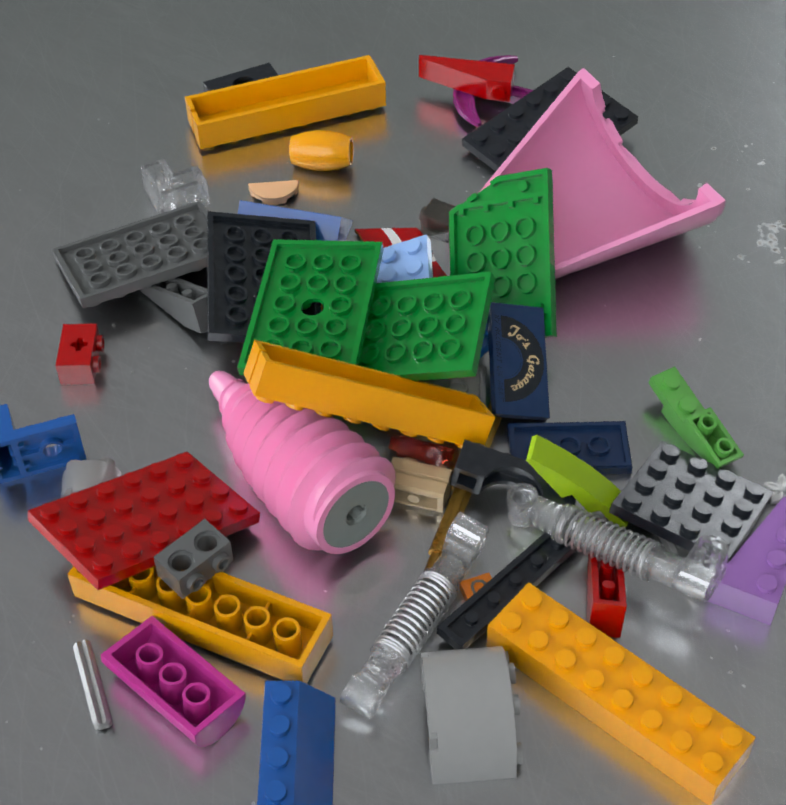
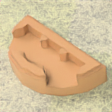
M299 180L248 183L251 197L261 200L262 204L279 205L286 203L287 199L293 195H297Z

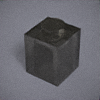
M433 198L420 211L421 232L448 243L450 241L449 211L456 206Z

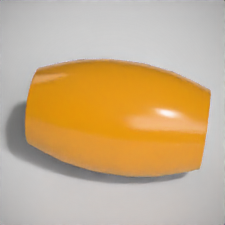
M326 130L307 131L291 137L289 145L290 162L300 168L313 171H333L351 166L354 156L353 139L342 133Z

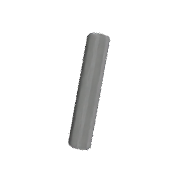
M84 639L81 642H76L73 649L94 728L96 730H103L104 728L111 727L113 722L91 642Z

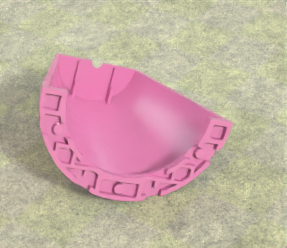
M584 68L578 71L480 190L482 191L491 184L490 181L497 176L542 168L552 170L555 279L708 225L722 214L726 201L708 183L698 189L696 200L683 198L680 201L671 191L655 180L622 145L623 140L613 122L609 118L605 119L602 113L605 112L606 106L601 91V84Z

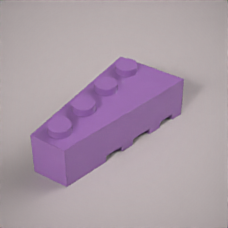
M785 496L713 580L708 599L710 603L770 626L786 587Z

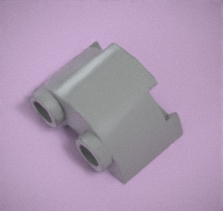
M108 457L98 460H70L66 464V470L63 472L61 498L122 476V473L115 466L114 460Z

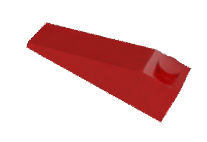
M419 55L420 78L483 99L510 102L514 85L515 64Z
M596 527L593 531L592 537L588 543V550L591 547L593 539L597 533L598 527ZM603 528L593 549V555L598 549L605 528ZM611 531L606 536L605 542L600 550L599 558L604 553L606 545L610 539ZM618 533L612 540L610 548L606 554V560L611 555L612 549L617 540ZM622 540L618 544L616 552L613 556L612 564L616 560L619 551L622 547ZM589 553L587 622L608 637L620 638L627 608L623 569L618 570L616 565L611 567L609 562L604 564L603 559L598 561L596 557L591 558ZM623 554L620 558L619 566L623 562Z

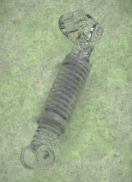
M518 483L508 489L507 510L510 523L518 527L533 526L550 534L551 539L557 543H564L566 547L571 546L573 550L577 548V551L579 553L583 551L584 555L590 553L591 558L596 557L598 561L603 559L604 564L609 562L611 567L616 565L618 570L622 568L623 572L629 571L631 576L636 573V578L647 582L651 580L657 581L706 603L726 573L729 548L726 541L719 536L705 535L699 538L687 557L683 558L665 550L664 545L651 538L646 539L644 535L640 536L637 532L633 533L630 529L626 530L624 526L613 525V522H607L605 518L600 519L598 515L594 516L593 513H587L586 510L581 511V508L568 503L560 505L539 496L536 488L530 484ZM705 563H706V564L710 563L709 568L704 567V566H705Z
M463 512L458 513L448 529L440 557L435 561L433 567L427 568L420 575L418 581L411 588V592L407 594L403 603L400 604V608H397L392 619L384 627L385 630H382L381 635L374 641L370 648L369 659L360 672H356L351 677L340 697L342 704L369 720L374 716L397 675L404 674L419 650L423 647V644L426 643L438 622H440L449 606L457 597L458 585L462 582L463 577L484 548L490 527Z

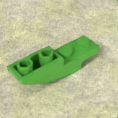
M675 366L650 378L649 385L664 405L661 410L662 414L687 445L701 458L719 469L744 456L712 408L704 409Z

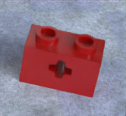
M63 324L55 365L61 385L95 384L96 373L101 372V357L99 355L105 349L104 335H99L97 324Z

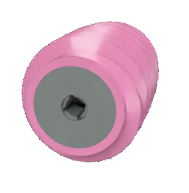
M215 371L209 377V387L215 399L219 402L222 426L226 432L227 446L233 453L235 464L242 471L246 482L253 487L257 497L265 503L271 515L278 519L279 524L291 534L293 540L299 546L308 550H323L330 554H343L360 547L380 530L389 517L395 500V469L388 459L381 457L374 446L365 443L362 436L354 431H350L344 422L335 419L333 416L324 417L317 414L315 410L303 408L302 411L294 410L286 406L285 403L274 401L272 404L264 403L256 399L249 386L250 384H247L244 379H237L225 371Z

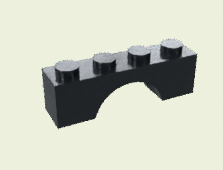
M464 440L449 485L477 495L492 485L506 484L517 487L531 498L538 516L555 522L559 521L567 507L575 506L576 499L572 495L561 498L526 460L514 457L509 453L485 447L480 443Z

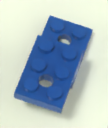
M8 404L0 405V484L66 467L70 460H87L74 414L15 429ZM50 444H56V445L53 446V447H46L47 445H50Z

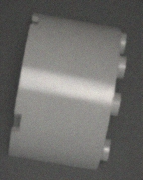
M502 646L420 652L422 691L425 692L429 730V758L432 785L516 778L517 764H523L521 742L516 743L515 716L520 715L519 694H512L511 684H516L514 663H509L508 651H504Z

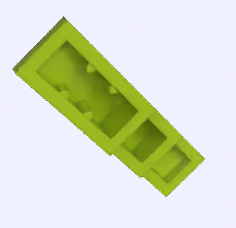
M539 435L532 436L526 461L561 498L572 495L589 513L601 511L609 521L613 522V525L618 524L620 527L628 525L627 521L609 513L612 502L621 492L611 481L564 448Z

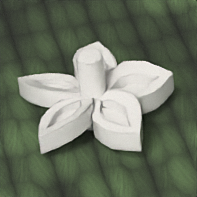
M783 473L778 477L777 483L765 482L763 484L766 489L774 492L770 500L771 505L780 502L784 496L786 497V477Z

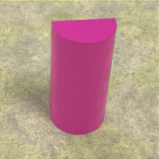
M153 616L101 654L102 663L198 747H207L223 737L234 725L243 710L246 693Z

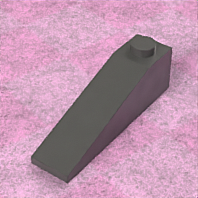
M176 278L154 284L148 289H140L143 294L183 326L199 333L207 332L206 288Z

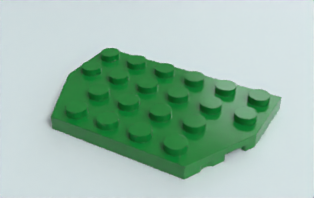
M542 168L497 176L490 181L491 184L479 193H473L464 203L458 204L449 211L450 276L492 272L496 279L491 302L542 307L544 309L545 338L557 337L552 170Z

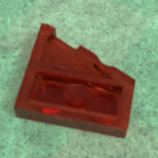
M399 434L392 436L389 444V449L397 451V456L416 458L424 461L426 464L439 467L451 462L455 451L452 448Z

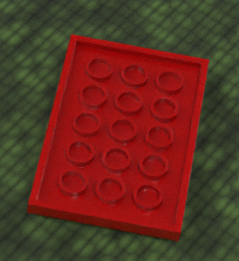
M189 452L177 454L171 458L28 510V521L97 590L154 567L153 557L204 519L225 537L257 524L260 520V512Z

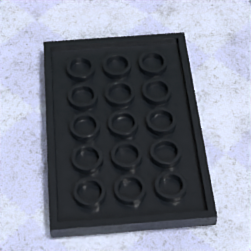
M570 67L565 68L462 138V146L496 172L577 72ZM602 91L606 106L605 112L602 113L605 119L609 118L613 122L621 136L638 124V116Z
M208 211V341L245 342L273 239L316 240L315 221ZM312 302L311 306L308 309L302 310V312L306 315L319 314L321 312V303Z

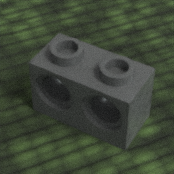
M204 519L153 558L158 576L184 599L190 593L201 589L204 583L216 573L224 571L233 561L231 542Z

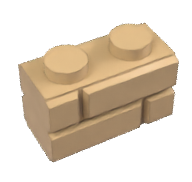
M393 457L391 463L396 475L394 502L444 513L447 499L452 489V486L449 484L453 470L447 469L444 465L438 463L432 465L420 463L411 457H404L403 459Z

